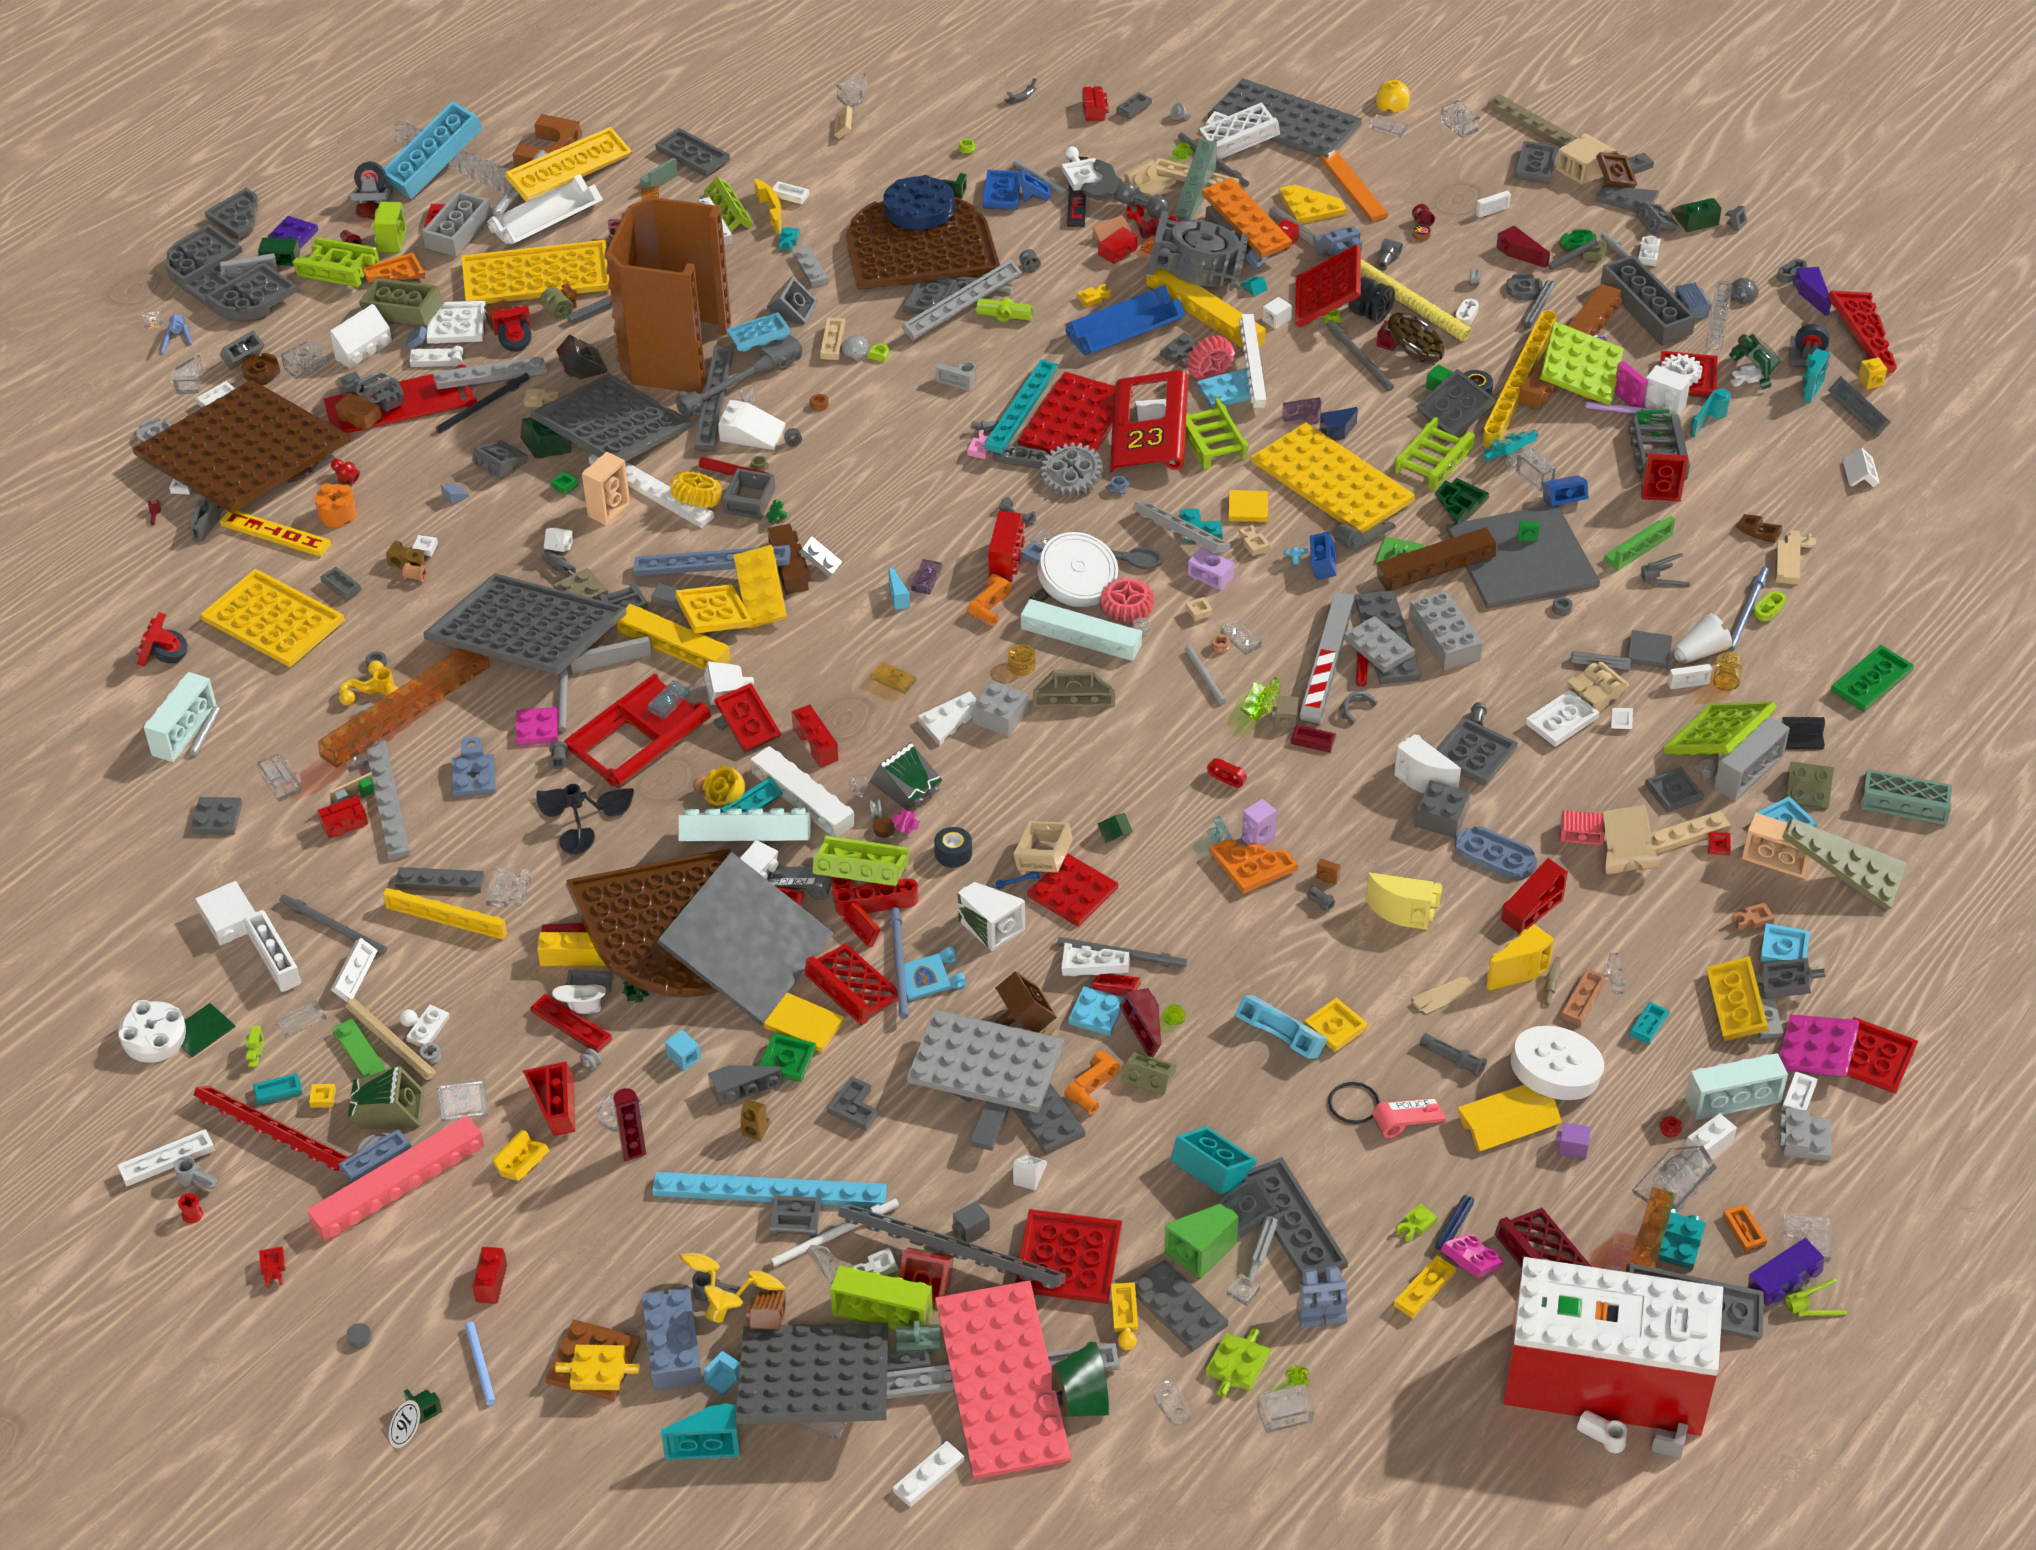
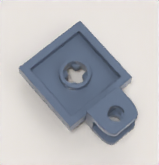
M480 737L463 738L461 742L462 757L452 758L454 797L496 793L494 754L484 755ZM469 743L476 744L474 747L468 746ZM471 773H478L476 778H472L470 775Z

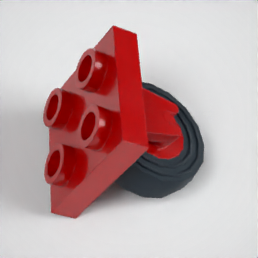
M519 305L512 309H498L492 312L494 335H498L501 345L506 350L512 352L524 350L531 341L529 307Z
M158 612L156 618H151L147 627L149 630L144 632L140 641L142 644H140L136 653L139 656L138 665L145 667L150 655L165 663H177L186 655L188 644L183 635L177 631L162 628L166 614Z

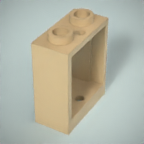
M1029 821L1013 854L1017 869L1020 871L1058 872L1073 841L1069 823ZM1037 841L1057 842L1053 850L1033 849Z

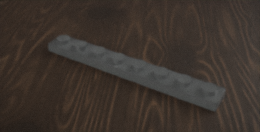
M714 346L705 391L728 379L733 357V347ZM726 389L703 401V409L695 440V450L714 451L718 424L721 418Z

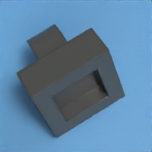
M1737 206L1734 210H1728L1725 216H1730L1727 224L1732 225L1733 230L1739 231L1748 222L1745 206Z

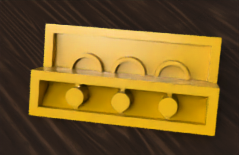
M1525 1084L1456 1107L1463 1129H1470L1477 1151H1483L1562 1123L1555 1100L1533 1091Z

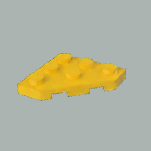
M1288 185L1279 188L1278 194L1292 218L1300 224L1347 215V208L1340 198L1298 185Z

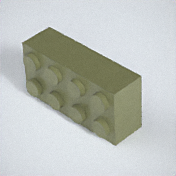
M376 278L359 300V304L362 310L371 304L375 305L385 321L427 327L444 304L438 286Z

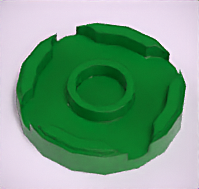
M1575 229L1571 234L1566 232L1561 236V247L1572 251L1594 238L1597 240V237L1591 230Z

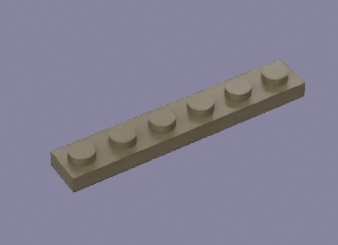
M1498 94L1488 101L1487 107L1560 148L1578 139L1505 96Z

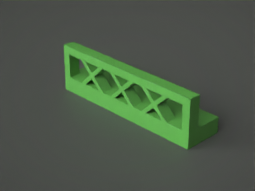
M1669 516L1662 522L1660 520L1656 521L1605 554L1604 561L1619 571L1673 535L1675 518Z

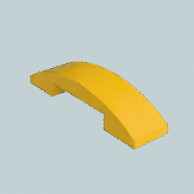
M756 178L754 179L755 195L760 203H768L771 226L775 233L779 234L782 227L779 198L768 184Z

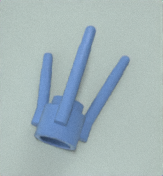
M173 314L169 319V326L167 327L161 349L162 354L165 352L171 332L178 334L184 331L189 345H192L188 326L184 324V319L180 315Z

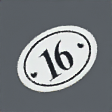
M409 1400L404 1402L397 1409L391 1420L389 1441L395 1448H401L408 1444L418 1428L420 1409L415 1401Z

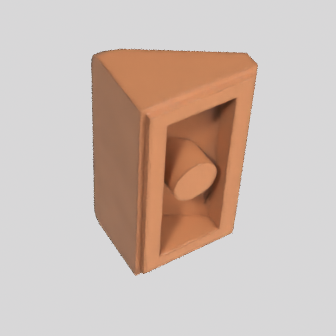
M1120 215L1093 226L1092 237L1099 243L1123 226L1127 230L1129 229V231L1131 229L1125 218Z

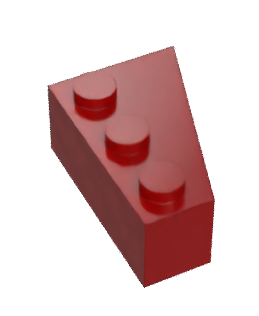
M1547 858L1517 892L1503 904L1501 908V921L1519 934L1523 930L1530 928L1563 901L1568 871Z
M567 1061L522 1070L553 1136L576 1132L574 1077Z

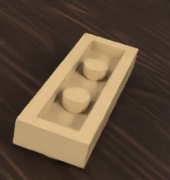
M827 318L820 352L821 359L839 360L846 319Z

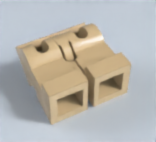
M1603 662L1590 664L1576 678L1573 676L1567 681L1569 690L1599 712L1604 710L1612 699L1618 700L1629 686L1626 680L1621 678Z

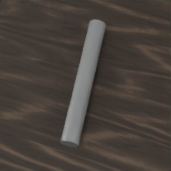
M214 706L189 751L191 755L196 756L221 711L219 707Z

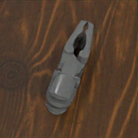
M207 498L198 502L189 525L192 538L195 541H203L220 519L219 512L222 507Z

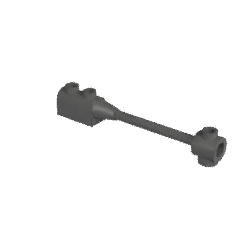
M790 334L782 340L775 339L760 347V358L744 371L701 394L694 391L689 394L685 391L680 392L675 400L679 412L685 417L692 413L699 415L703 409V401L754 373L773 370L777 367L783 369L791 359L798 361L802 356L800 342Z

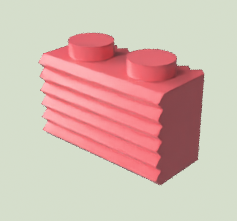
M1573 810L1562 811L1560 842L1603 845L1605 836L1603 813H1583L1582 811Z

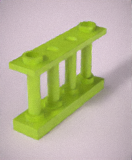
M1215 398L1214 409L1193 414L1187 413L1185 439L1203 470L1211 468V460L1216 456L1238 452L1242 460L1246 459V453L1249 450L1248 443L1239 433L1227 413L1225 404H1222L1219 398ZM1217 416L1219 420L1199 426L1193 424V421ZM1219 428H1224L1226 433L1206 438L1201 437L1199 434ZM1226 440H1231L1233 445L1213 450L1208 449L1206 446Z
M1436 417L1425 425L1423 431L1401 454L1397 455L1394 461V465H1396L1395 474L1399 475L1406 467L1426 476L1429 480L1428 488L1434 491L1470 453L1474 446L1475 434L1469 431L1463 437L1458 438L1437 429L1438 418ZM1433 436L1455 444V446L1449 449L1431 441ZM1425 446L1446 456L1438 459L1422 452L1421 449ZM1417 457L1436 467L1430 470L1411 462V460Z

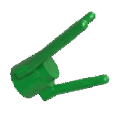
M1641 409V411H1636L1635 414L1639 424H1651V421L1670 422V418L1653 417L1650 415L1670 413L1668 409ZM1648 432L1657 437H1667L1659 432Z

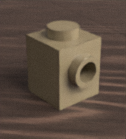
M1278 695L1277 707L1273 706L1272 719H1275V727L1295 729L1299 697Z

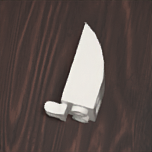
M1414 734L1410 738L1407 737L1405 741H1402L1397 746L1394 775L1412 789L1424 794L1430 780L1459 788L1461 768L1422 740L1419 735Z

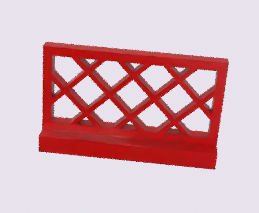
M846 943L817 959L813 955L806 959L804 975L861 1026L868 1022L870 1015L898 1001L897 988ZM845 952L851 959L837 957ZM823 963H832L834 968L825 967ZM836 965H849L850 967L849 970L837 969ZM852 966L862 967L865 972L854 971ZM835 975L848 976V981L840 980ZM851 977L864 978V982L850 981ZM866 978L876 979L879 984L866 983ZM849 987L863 990L862 993H855ZM865 989L876 990L878 995L865 994ZM881 991L890 992L893 995L890 997L880 996ZM864 1000L876 1001L877 1004L870 1007Z

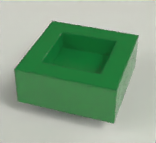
M565 471L550 481L551 487L563 495H566L578 486V480Z
M1519 521L1518 541L1538 542L1539 522Z

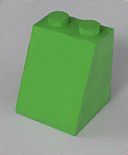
M1218 1204L1169 1222L1165 1225L1164 1253L1201 1279L1237 1244L1239 1216L1232 1209H1227L1222 1204Z

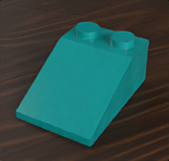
M723 1403L711 1405L661 1429L665 1460L740 1457V1427L736 1425L737 1404Z

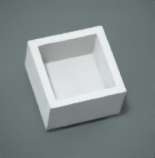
M1656 365L1646 378L1648 384L1644 407L1658 410L1668 409L1670 413H1663V415L1671 417V414L1680 415L1686 407L1691 378Z

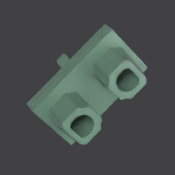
M914 1321L913 1326H896L897 1351L929 1349L930 1353L937 1352L938 1348H941L940 1324L920 1325V1321Z

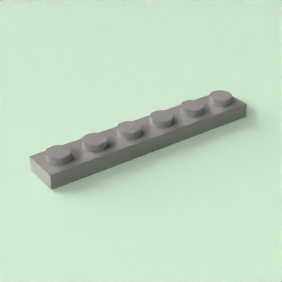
M533 357L433 372V380L438 390L518 378L524 373H527L529 376L547 374V366L543 357Z
M1149 502L1134 503L1133 510L1139 512L1141 517L1153 519V523L1166 526L1168 531L1180 533L1182 538L1193 540L1196 545L1209 548L1211 553L1229 552L1231 544Z

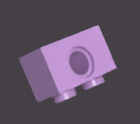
M1200 548L1188 561V576L1221 591L1234 578L1235 563L1204 548Z
M1263 799L1243 811L1242 840L1246 845L1252 843L1266 846L1275 840L1277 810Z

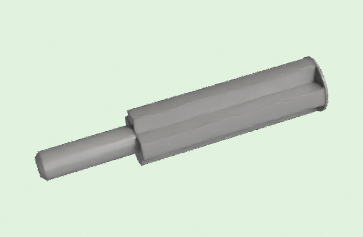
M1265 1216L1250 1258L1252 1265L1246 1279L1247 1284L1253 1283L1259 1265L1264 1263L1278 1224V1220L1272 1216Z

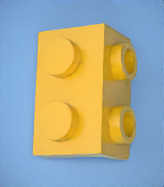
M521 1130L492 1158V1161L501 1177L519 1181L536 1164L541 1162L550 1150L546 1144L531 1140L528 1133Z

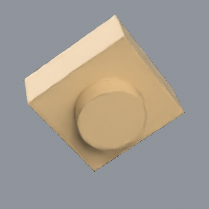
M1205 597L1186 602V609L1194 621L1213 615V609Z

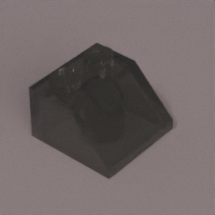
M570 334L556 349L559 361L564 367V372L570 377L574 376L578 379H584L604 374L608 371L596 347Z

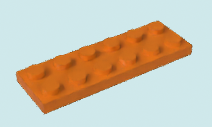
M1232 177L1202 189V196L1240 236L1242 232L1246 233L1245 237H1248L1247 243L1261 258L1292 246V240Z

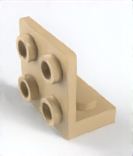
M1147 159L1123 173L1126 182H1131L1136 188L1140 187V193L1150 198L1157 196L1159 192L1169 189L1171 185L1176 183L1175 178L1158 176L1154 159Z

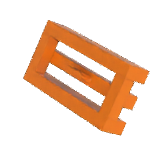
M1745 1204L1723 1212V1218L1745 1253L1749 1252L1750 1248L1755 1250L1760 1245L1761 1247L1766 1246L1767 1239ZM1738 1213L1742 1214L1743 1218L1745 1219L1746 1223L1750 1227L1751 1231L1753 1232L1757 1240H1754V1238L1748 1230L1746 1223L1743 1222Z

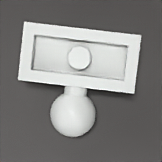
M431 1004L420 1018H418L415 1011L410 1009L404 1010L400 1015V1022L403 1026H414L407 1035V1042L420 1048L424 1044L432 1043L449 1020L448 1012Z

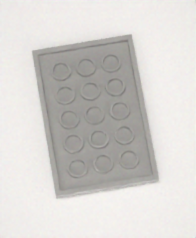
M934 1009L908 1073L907 1083L1039 1113L1062 1052L1064 1039Z

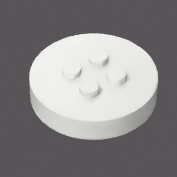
M1067 532L1055 536L1045 545L1038 561L1037 573L1043 588L1057 601L1074 607H1089L1101 603V592L1106 591L1103 587L1109 586L1108 582L1114 583V579H1117L1118 564L1110 548L1099 539L1085 533Z
M1537 1026L1525 1030L1518 1036L1511 1054V1067L1517 1078L1533 1091L1554 1099L1577 1100L1591 1095L1597 1089L1604 1071V1060L1596 1046L1580 1034L1556 1026Z

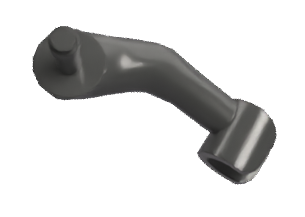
M1033 78L1031 85H1027L1025 91L1021 94L1013 95L1011 92H1007L1010 98L1004 100L1009 105H1013L1016 101L1029 98L1036 91L1034 85L1037 79Z
M1009 497L1002 499L999 504L1001 511L1018 513L1012 508L1013 502ZM1036 512L1022 513V522L1028 524L1035 523Z

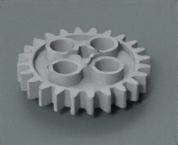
M1072 442L1071 447H1068L1065 443L1062 449L1057 446L1056 452L1050 450L1051 456L1045 455L1046 461H1042L1043 467H1040L1044 485L1048 486L1049 491L1054 490L1055 495L1061 492L1062 497L1066 493H1069L1070 497L1073 496V493L1080 496L1081 491L1087 494V488L1093 490V484H1099L1098 479H1102L1101 473H1103V464L1099 453L1095 454V449L1089 450V445L1082 448V443H1079L1076 447L1074 442Z

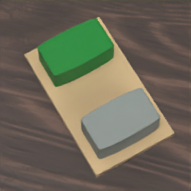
M372 772L329 791L330 805L349 799V797L359 792L363 798L372 794L374 791Z

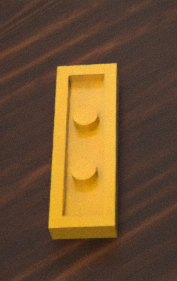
M1436 1255L1394 1300V1307L1414 1319L1456 1273V1267Z

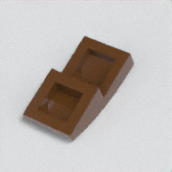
M1744 514L1736 525L1737 529L1743 533L1775 543L1782 533V525L1763 523L1762 516Z

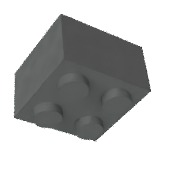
M1430 780L1417 808L1415 827L1456 838L1469 809L1471 792Z

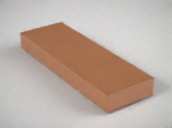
M1586 969L1561 1012L1560 1019L1581 1027L1605 985L1607 976Z

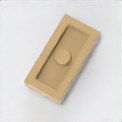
M848 105L836 114L834 136L838 139L848 135L851 131L852 108Z

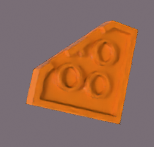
M1232 839L1223 840L1209 847V853L1242 894L1298 870V863L1287 850L1278 849V851L1266 849V846L1252 843L1248 845L1238 844L1236 840Z

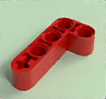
M831 877L835 911L840 916H845L850 904L855 902L866 913L891 910L894 907L899 909L913 907L919 901L918 883L911 878L899 879L896 886L879 883L852 886L851 879Z

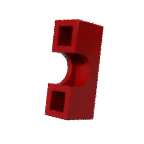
M809 704L791 711L793 729L801 741L808 740L811 755L818 766L821 768L839 761L838 743L812 706Z

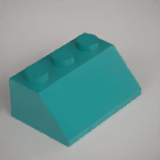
M1207 1126L1176 1136L1170 1160L1177 1164L1180 1169L1187 1171L1196 1180L1205 1183L1214 1192L1219 1194L1229 1192L1237 1187L1257 1163V1159Z

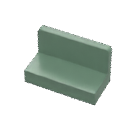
M676 159L668 160L641 177L640 184L654 191L677 177Z

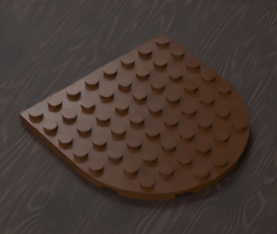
M955 197V211L952 217L947 222L934 228L913 230L893 224L885 216L883 201L879 203L874 201L865 206L852 218L851 225L847 228V248L857 290L983 275L1000 266L989 225L984 215L974 210L973 205Z
M730 848L568 879L566 887L592 944L605 965L628 983L660 995L698 997L718 993L717 990L656 942L731 853Z

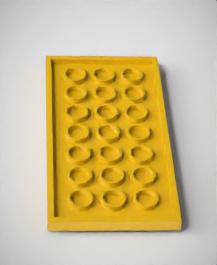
M605 240L462 255L465 301H485L486 304H493L505 300V302L532 300L540 298L541 294L550 287L558 288L565 296L611 290L608 288L609 274L606 273L607 259L604 257L606 249Z
M1307 422L1251 456L1252 463L1340 523L1347 524L1360 530L1362 533L1415 501L1414 493Z

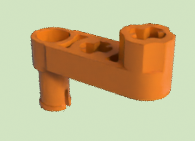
M992 574L986 583L987 589L975 597L967 607L968 614L976 619L985 621L990 626H994L997 623L998 615L989 610L1005 599L1012 590V583L996 574Z
M1101 1050L1096 1052L1090 1060L1092 1068L1068 1085L1064 1093L1066 1097L1074 1104H1079L1089 1115L1094 1114L1099 1108V1103L1091 1098L1089 1094L1113 1078L1120 1069V1064L1107 1052Z

